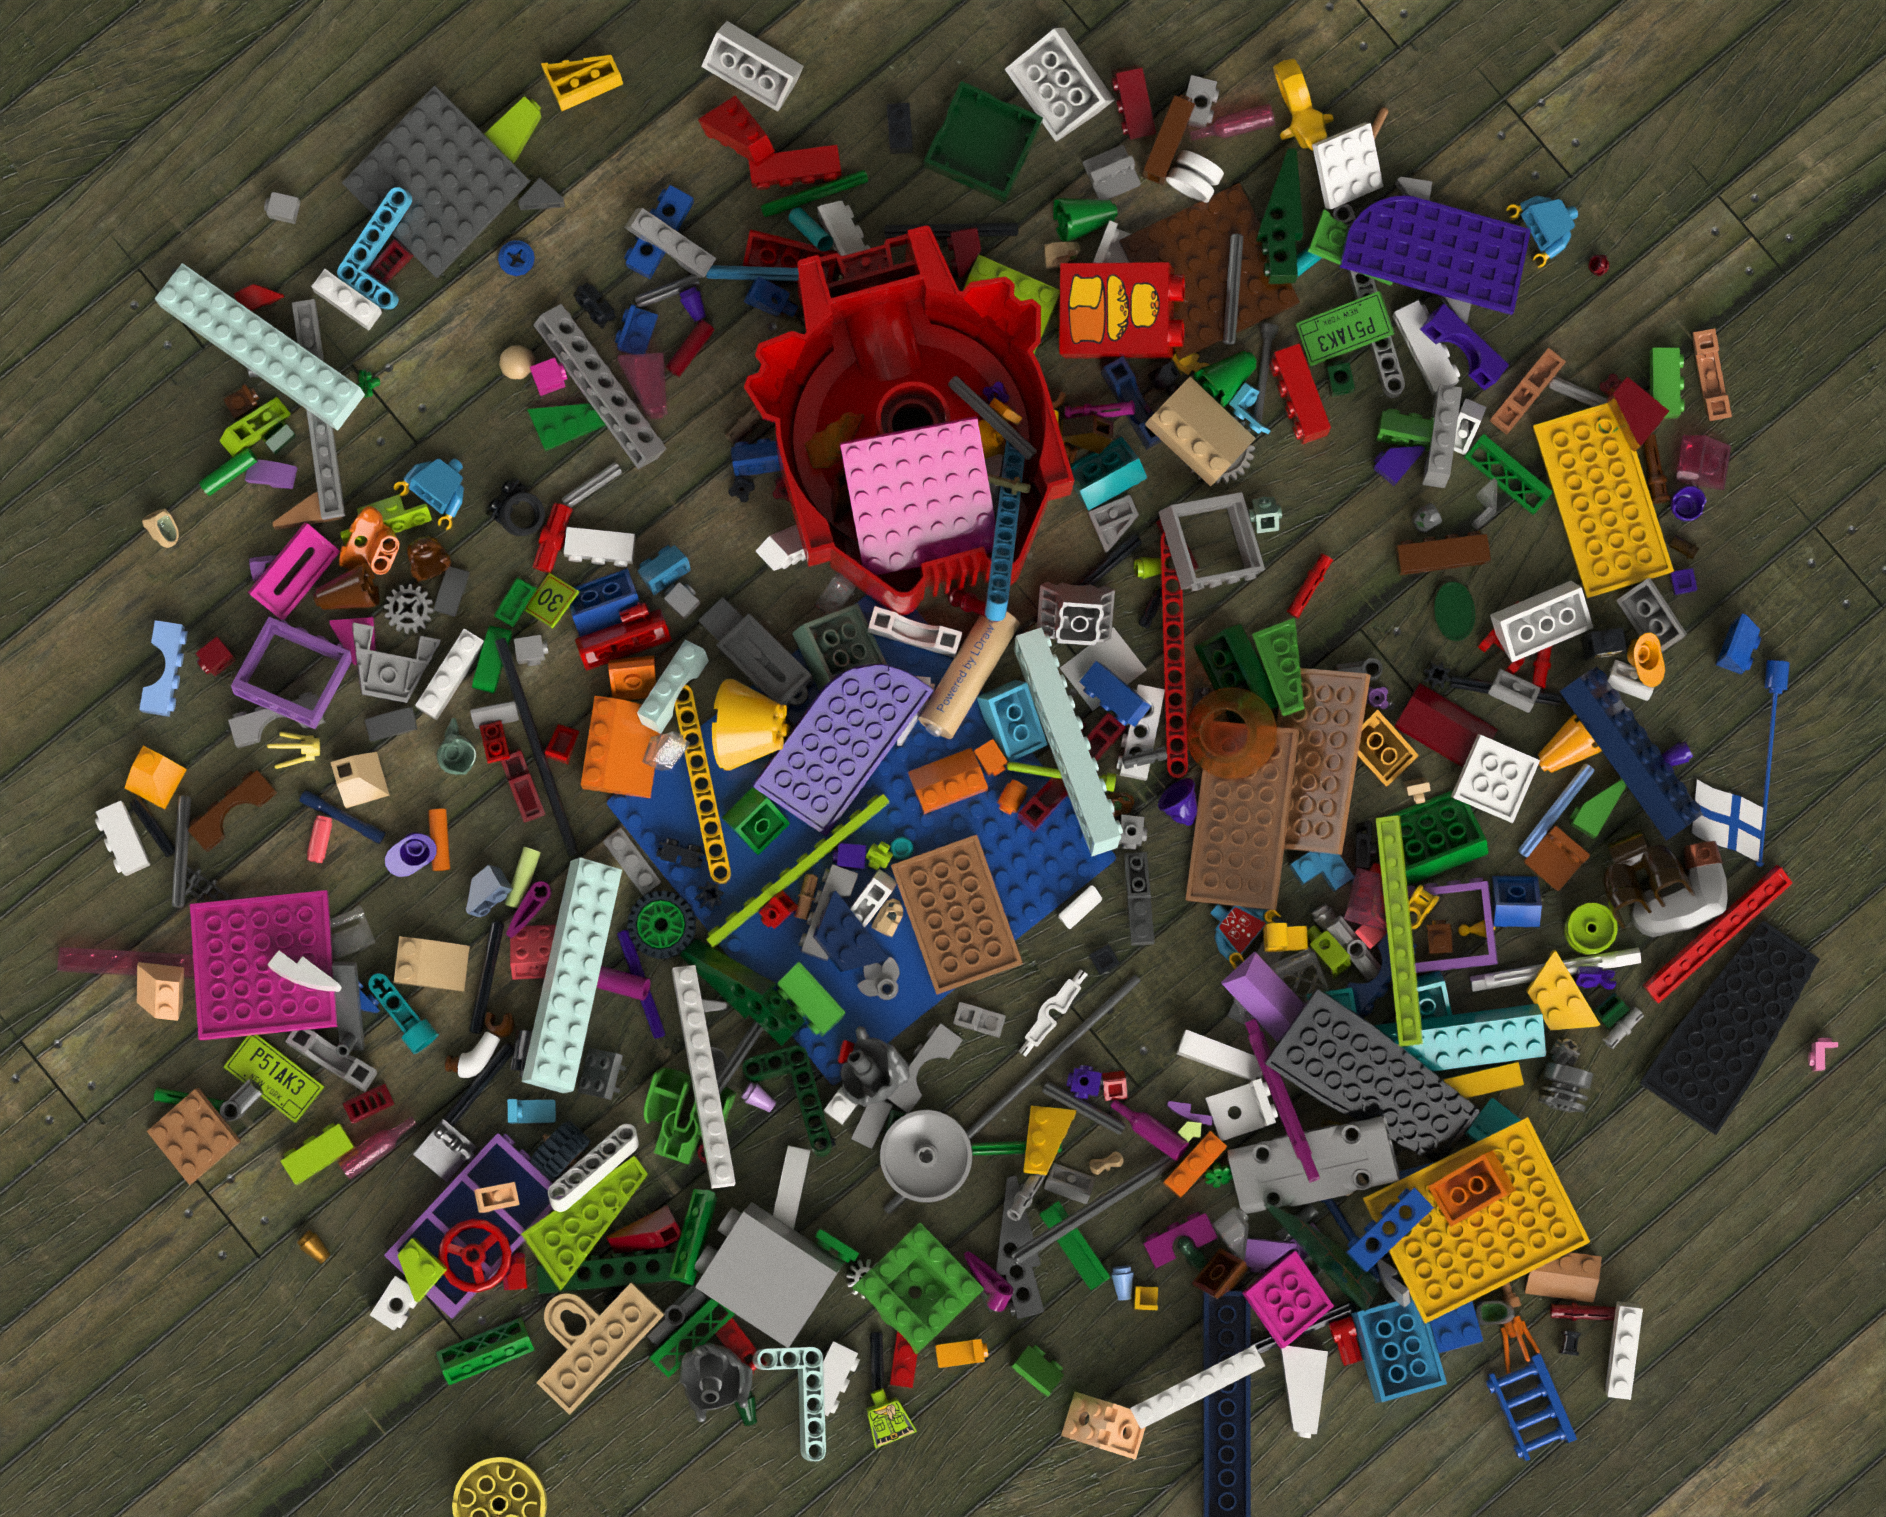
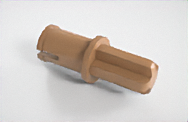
M812 874L805 875L801 893L797 895L799 897L798 908L795 911L794 917L808 920L812 901H815L813 896L818 881L817 876Z

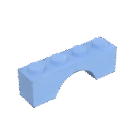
M155 620L151 643L162 651L166 665L162 677L156 683L143 687L139 709L143 713L170 717V711L174 712L176 698H173L174 689L179 687L180 676L177 675L178 667H182L184 654L181 653L182 644H186L188 635L182 624Z

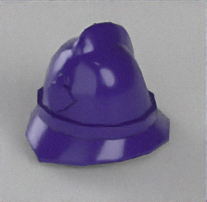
M1184 778L1174 783L1165 790L1158 802L1159 810L1164 811L1174 821L1186 826H1191L1194 823L1198 810L1193 779Z

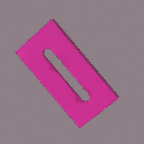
M305 522L247 593L280 620H285L341 551ZM309 547H312L314 549L313 555L309 557L282 592L275 595L274 589L304 552Z

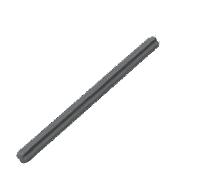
M1183 1154L1178 1161H1175L1168 1155L1158 1159L1011 1253L1012 1259L1016 1264L1022 1263L1184 1160L1185 1155Z

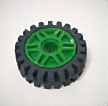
M655 891L644 895L636 901L628 916L627 928L629 936L638 950L653 958L667 959L681 954L690 945L695 936L696 918L691 906L681 896L669 891ZM662 918L666 919L668 923L667 928L664 931H659L656 928L657 921Z

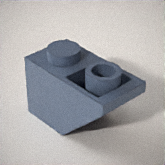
M487 865L472 878L466 907L468 914L476 917L487 915L494 905L503 901L507 894L513 890L501 868Z

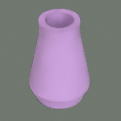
M750 1082L741 1095L745 1103L770 1112L777 1102L758 1083Z

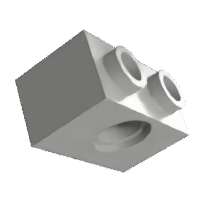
M1191 75L1186 96L1192 99V103L1196 99L1201 98L1205 100L1206 105L1204 107L1195 105L1188 123L1189 126L1205 129L1207 123L1211 124L1214 111L1210 110L1212 102L1217 103L1220 89H1216L1217 81Z

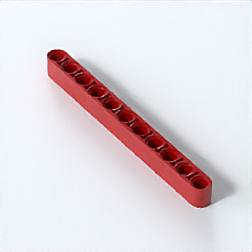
M1164 532L1161 536L1167 770L1173 778H1182L1188 769L1183 590H1181L1176 570L1168 569L1165 566L1166 559L1172 556L1169 546L1164 542L1166 537ZM1169 580H1175L1179 588L1175 592H1169L1166 589V583ZM1170 603L1178 604L1179 612L1175 615H1170L1166 610L1167 605ZM1172 625L1180 629L1179 636L1175 638L1167 634L1168 627ZM1171 648H1177L1181 656L1177 660H1171L1168 657V651ZM1170 672H1180L1181 680L1178 683L1170 682L1168 679ZM1174 693L1179 694L1182 697L1181 704L1178 706L1171 705L1169 702L1170 695ZM1174 716H1179L1183 720V725L1178 729L1172 728L1169 723L1170 719ZM1180 739L1184 745L1182 750H1172L1170 747L1171 741ZM1178 761L1184 765V771L1181 774H1175L1171 771V765L1174 762Z

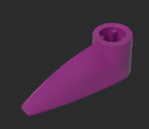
M539 881L532 885L509 925L506 933L507 936L513 938L528 924L541 907L551 899L553 891L547 883ZM546 887L545 892L547 895L537 898L538 893L536 890Z
M970 1251L965 1252L964 1257L973 1277L984 1288L983 1291L988 1296L986 1299L987 1306L997 1312L1005 1310L1013 1294V1287Z

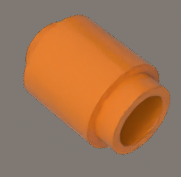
M1012 779L1010 784L1007 783L997 801L1000 805L999 809L1009 815L1012 812L1017 813L1027 796L1026 791L1028 787Z

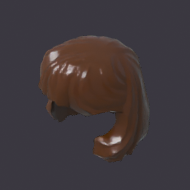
M422 536L408 545L407 553L411 564V574L417 581L427 580L428 577H436L450 567V556L436 538Z

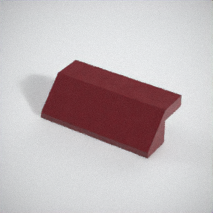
M1420 683L1394 726L1462 768L1466 763L1477 735L1480 734L1493 740L1498 731L1495 727Z

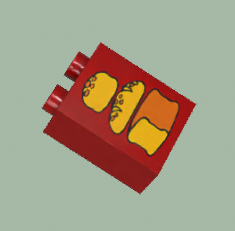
M1169 262L1060 263L1059 354L1065 359L1121 358L1123 356L1124 358H1173V347L1184 346V320L1173 319L1174 301H1184L1185 298L1184 274H1174V267Z

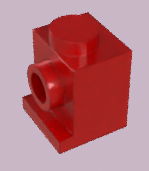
M782 890L759 912L762 916L761 921L767 927L772 926L775 929L798 906Z

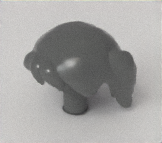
M858 1026L855 1030L857 1042L853 1047V1051L848 1056V1062L843 1064L840 1073L843 1081V1094L852 1103L861 1104L865 1107L870 1104L880 1103L889 1098L899 1086L908 1082L910 1073L906 1061L894 1045H890L879 1038L870 1037L864 1027Z
M706 1343L705 1345H698L692 1351L684 1354L681 1361L680 1383L685 1387V1395L691 1408L695 1411L698 1422L706 1420L707 1410L719 1409L736 1401L741 1408L747 1407L753 1371L731 1349L713 1343Z

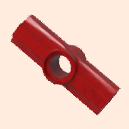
M554 503L547 525H544L540 535V546L532 566L533 568L545 573H552L558 552L562 550L565 542L566 529L573 511L572 508L558 503Z

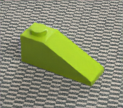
M276 397L226 428L219 441L231 456L234 457L246 447L250 448L281 420H286L291 413Z

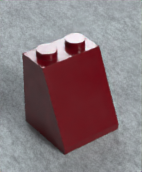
M1626 377L1623 381L1618 379L1607 392L1610 396L1606 401L1630 449L1635 452L1669 413V410L1629 377Z

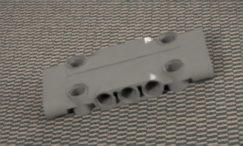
M1385 1116L1350 1122L1340 1126L1335 1124L1304 1131L1312 1151V1159L1320 1176L1319 1180L1311 1183L1307 1179L1300 1160H1297L1288 1135L1274 1138L1272 1141H1262L1258 1144L1228 1150L1229 1164L1243 1215L1268 1209H1277L1286 1205L1298 1206L1348 1195L1355 1190H1366L1369 1187L1400 1181L1398 1165ZM1355 1128L1358 1131V1138H1350L1347 1130ZM1259 1148H1266L1269 1151V1157L1262 1158L1258 1153ZM1366 1173L1369 1176V1183H1361L1358 1179V1174ZM1271 1192L1277 1193L1280 1196V1202H1272L1269 1194Z

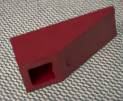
M666 1205L606 1236L616 1254L661 1248L680 1239L682 1232L669 1206Z

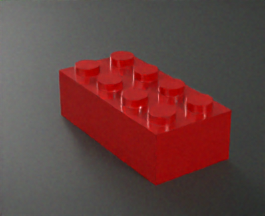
M1300 343L1274 352L1269 368L1272 376H1277L1279 383L1277 390L1280 397H1284L1287 406H1285V411L1288 419H1293L1295 427H1292L1296 440L1300 439L1301 443L1305 444L1327 436L1331 426Z

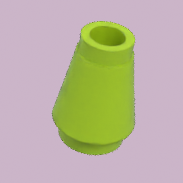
M1139 557V559L1134 560L1136 578L1141 577L1145 579L1161 574V558ZM1166 559L1165 566L1168 568V561Z

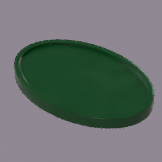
M1458 582L1444 584L1438 591L1434 602V616L1441 633L1451 641L1464 640L1471 633L1475 623L1473 598L1467 588Z

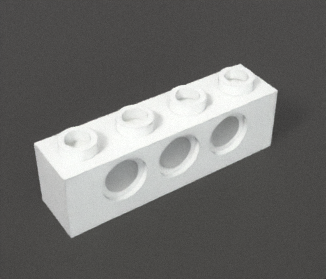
M1138 684L1137 690H1134L1152 705L1150 708L1151 713L1143 716L1135 727L1128 723L1126 724L1129 725L1128 734L1123 733L1121 747H1125L1124 755H1129L1132 749H1139L1140 751L1153 750L1165 692L1164 689ZM1136 727H1143L1146 730V736L1143 738L1136 737L1134 734ZM1119 756L1116 769L1120 770V776L1147 780L1150 764L1137 766L1136 764L1133 768L1125 769L1122 761L1123 756Z

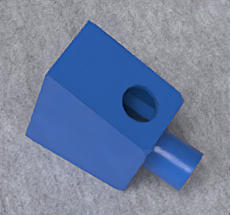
M760 276L753 281L744 300L745 303L775 317L781 312L793 317L799 306L787 300L790 295L789 292ZM771 297L776 298L778 304H774Z

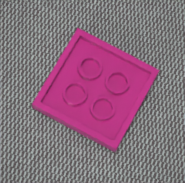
M1291 1251L1242 1292L1280 1348L1288 1346L1334 1307L1296 1251Z

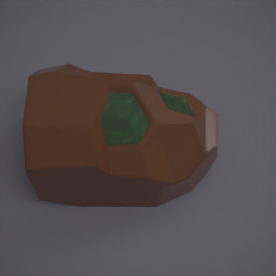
M1118 792L1106 795L1107 800L1111 799L1115 812L1112 814L1114 818L1126 815L1134 805L1133 796L1128 793Z

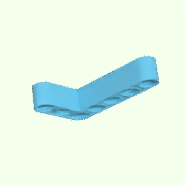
M395 187L388 192L337 270L338 278L383 309L395 308L399 297L394 290L369 274L367 270L412 203L411 193L399 187ZM402 192L404 194V201L401 204H397L395 200L396 195ZM390 211L392 218L388 223H385L383 215L385 212ZM374 230H377L379 238L373 242L370 236ZM361 249H365L367 252L366 258L360 261L358 253ZM352 267L354 275L351 279H347L346 270ZM367 280L372 282V289L369 292L364 290V283ZM385 293H389L390 302L384 305L382 296Z

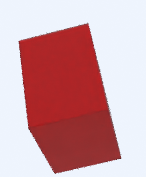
M558 724L545 751L546 757L568 765L580 731Z

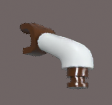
M487 1012L485 1024L489 1031L484 1033L472 1051L462 1053L460 1057L456 1056L455 1058L452 1055H448L445 1061L446 1072L453 1070L454 1073H458L460 1078H470L480 1073L494 1053L500 1041L498 1037H507L513 1032L515 1028L513 1014L506 1013L503 1016V1022L499 1026H495L496 1017L492 1013Z

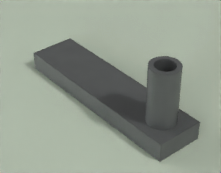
M334 962L332 964L333 979L342 987L339 992L335 991L340 1042L336 1048V1053L340 1057H346L351 1050H363L365 1047L357 963Z

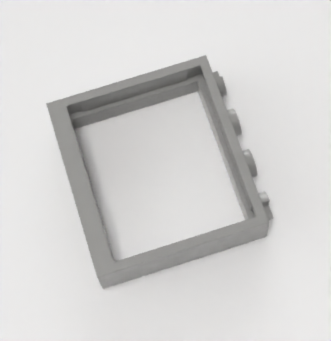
M1242 492L1170 505L1159 511L1181 590L1191 588V591H1197L1205 588L1204 585H1209V588L1222 585L1224 581L1227 584L1239 582L1240 578L1249 581L1257 578L1256 574L1265 570ZM1227 508L1245 569L1196 578L1178 517Z

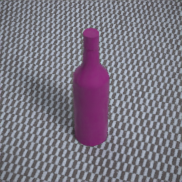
M601 966L596 988L644 1001L649 993L650 979Z
M1114 1100L1111 1104V1108L1128 1119L1135 1133L1175 1161H1178L1189 1146L1188 1141L1148 1113L1132 1111L1117 1100Z

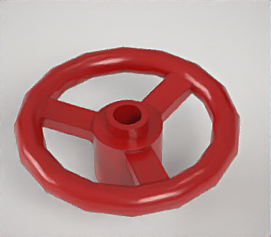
M469 1219L457 1223L446 1232L439 1245L438 1260L448 1268L443 1275L451 1285L462 1291L478 1293L492 1289L504 1279L510 1268L512 1252L508 1238L498 1226L487 1220ZM470 1228L484 1229L491 1233L479 1245L469 1244L461 1247L451 1244L456 1235ZM499 1241L502 1250L501 1265L496 1274L485 1281L482 1264L486 1260V1251ZM473 1251H477V1254H479L478 1259H471L470 1255ZM448 1252L461 1256L463 1262L472 1267L476 1283H468L456 1277L449 1267L447 1260Z

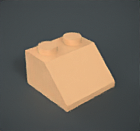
M138 962L137 1003L154 1018L178 1021L183 1007L184 967Z

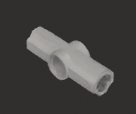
M1342 916L1330 921L1325 927L1326 930L1331 933L1350 955L1352 963L1367 981L1374 979L1379 974L1381 966L1369 952L1365 943L1358 938ZM1358 943V951L1351 954L1350 946Z

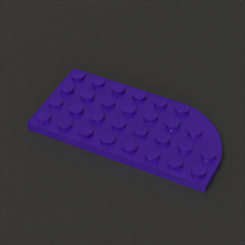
M1414 196L1389 197L1366 208L1353 222L1346 235L1340 268L1512 315L1515 310L1531 229Z

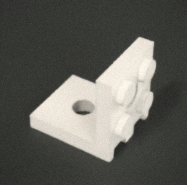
M1260 1078L1249 1084L1205 1098L1210 1115L1213 1116L1212 1121L1218 1138L1221 1141L1270 1126L1276 1122L1275 1118L1278 1117L1274 1104L1270 1105L1267 1097L1270 1095V1090L1267 1082L1262 1083ZM1236 1106L1240 1109L1241 1116L1238 1119L1234 1120L1228 1116L1230 1107Z

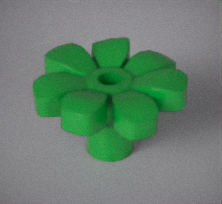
M366 369L359 370L358 382L360 383L357 385L365 394L364 398L372 397V389L380 386V379L378 377L372 378L371 372H366Z
M1219 1162L1212 1164L1213 1170H1206L1205 1183H1212L1213 1188H1219L1221 1183L1226 1185L1230 1182L1229 1180L1233 1179L1230 1167L1228 1165L1221 1167Z

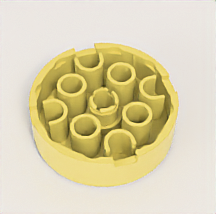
M509 1457L485 1459L470 1467L458 1481L452 1502L454 1517H545L547 1510L546 1491L540 1477L527 1464ZM497 1497L503 1498L506 1502V1506L502 1511L496 1510L493 1506V1502Z

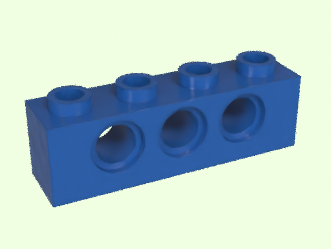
M669 185L667 190L663 189L657 200L660 203L656 210L652 208L650 213L678 232L694 204V198ZM668 207L675 210L674 215L670 217L663 214L664 209ZM636 236L637 243L635 247H630L624 259L627 260L626 266L640 275L651 279L666 252ZM645 246H650L653 248V252L650 255H643L641 249Z
M1406 1188L1397 1196L1400 1200L1394 1206L1389 1204L1381 1212L1383 1217L1378 1222L1372 1220L1364 1228L1366 1233L1361 1238L1355 1236L1347 1244L1349 1249L1346 1253L1364 1272L1373 1267L1434 1208L1416 1188L1411 1190ZM1401 1206L1410 1208L1411 1215L1408 1219H1403L1399 1215ZM1387 1221L1394 1225V1232L1391 1235L1385 1234L1382 1230L1383 1224ZM1369 1237L1377 1241V1248L1374 1251L1366 1248L1365 1242Z

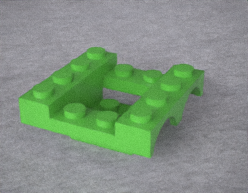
M921 1223L913 1228L852 1287L873 1304L887 1325L895 1328L908 1341L916 1355L984 1290ZM917 1287L921 1292L920 1298L914 1299L910 1297L909 1288Z

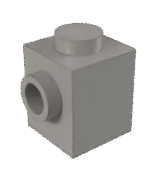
M680 582L676 586L672 584L664 593L666 595L664 598L665 603L684 620L700 605L699 600L694 596L696 592L688 584L684 586Z
M541 635L514 639L518 664L527 663V666L540 665L541 661L545 660V654H549L547 640H542Z

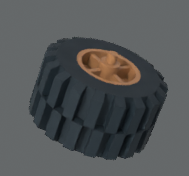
M567 1121L551 1135L544 1134L542 1136L545 1141L533 1154L530 1162L551 1182L559 1178L569 1167L576 1164L577 1159L589 1146L590 1139L571 1121Z

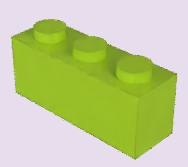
M332 1123L322 1129L324 1133L316 1138L313 1135L303 1141L304 1146L300 1149L292 1148L283 1154L285 1158L281 1160V1163L295 1185L305 1181L356 1148L341 1124L335 1125Z

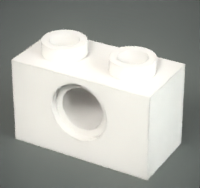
M395 1276L370 1316L392 1330H395L397 1327L401 1329L408 1318L405 1315L409 1308L414 1309L418 1303L414 1300L408 1283ZM394 1298H400L403 1302V1307L399 1311H394L391 1307V1302Z

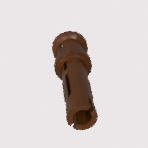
M1651 434L1643 443L1649 472L1647 484L1651 488L1652 503L1661 504L1670 501L1671 496L1667 493V477L1662 472L1656 434Z

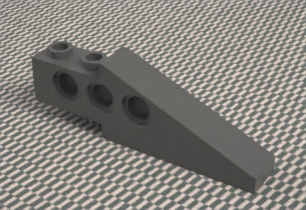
M1017 1176L1007 1178L996 1272L1000 1276L1005 1275V1280L1013 1287L1012 1302H1009L1008 1305L1011 1316L1016 1315L1017 1319L1042 1313L1044 1309L1032 1267L1041 1265L1038 1252L1022 1263L1016 1264L1012 1257L1006 1255L1003 1250L1004 1245L1007 1243H1013L1018 1249L1034 1239L1026 1209L1019 1221H1014L1007 1215V1211L1014 1202L1016 1193L1020 1191ZM1013 1265H1018L1022 1268L1023 1274L1020 1278H1013L1010 1275V1268ZM1020 1287L1026 1288L1029 1292V1296L1025 1301H1021L1016 1297V1291Z

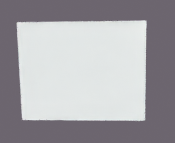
M1114 627L1112 628L1111 639L1105 642H1097L1096 646L1089 645L1060 667L1092 711L1100 706L1101 700L1096 696L1093 699L1083 691L1085 687L1079 681L1095 661L1105 665L1127 685L1146 671V668Z

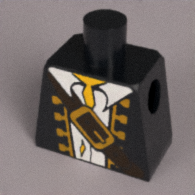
M1623 628L1591 632L1581 638L1585 660L1627 654Z

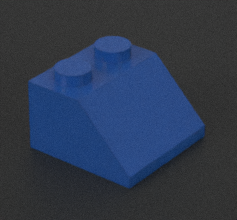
M1492 876V916L1494 926L1540 927L1542 903L1538 877Z

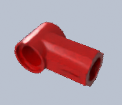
M1352 1317L1330 1322L1331 1335L1334 1342L1337 1343L1343 1366L1362 1361Z

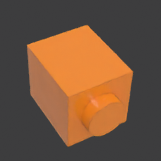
M994 739L974 750L975 757L988 776L991 774L997 776L1006 770L1004 766L1007 765L1008 761Z

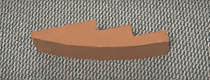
M1548 348L1493 415L1490 422L1507 435L1566 361Z

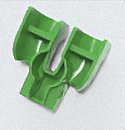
M661 1067L654 1073L644 1106L646 1123L651 1121L662 1123V1129L654 1153L690 1165L699 1138L702 1136L696 1101L694 1102L688 1125L686 1127L680 1126L678 1121L685 1097L689 1093L692 1084L691 1075L672 1068ZM725 1086L719 1095L724 1123H726L729 1110L732 1108L736 1096V1091Z

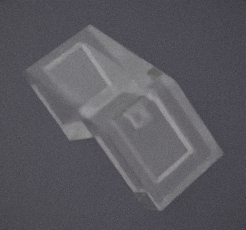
M1495 478L1475 496L1487 508L1471 524L1477 531L1496 514L1497 480Z

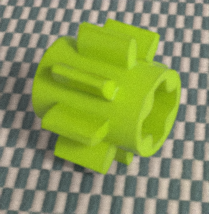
M883 841L879 845L873 843L865 857L870 860L868 866L878 871L880 866L886 869L893 856V853L889 852L891 846Z

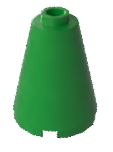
M1059 198L1053 202V219L1058 220L1059 227L1056 228V232L1062 242H1071L1108 225L1109 221L1114 222L1115 217L1118 215L1116 204H1112L1111 200Z
M1240 351L1199 369L1193 375L1194 381L1199 382L1200 386L1224 408L1256 369V358L1251 352Z

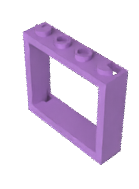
M268 617L231 687L234 695L316 729L352 662V656L350 651L343 648L341 644L336 646L329 643L323 636L317 635L315 637L304 628H294L288 625L283 619L279 621ZM274 634L339 661L313 711L248 683Z
M1483 878L1469 879L1470 883L1460 884V880L1448 881L1446 882L1447 886L1438 887L1437 883L1424 884L1423 889L1432 895L1473 890L1482 891L1489 955L1415 963L1416 974L1498 964L1488 881H1483ZM1407 886L1408 898H1411L1416 890L1415 886Z

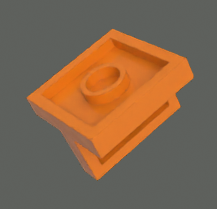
M654 656L609 660L608 670L612 698L634 700L648 697L657 683Z

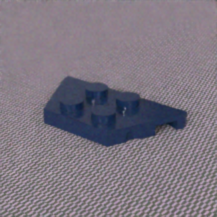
M831 891L828 896L830 897L826 909L822 911L820 923L815 929L813 938L840 972L886 961L888 957L837 891Z

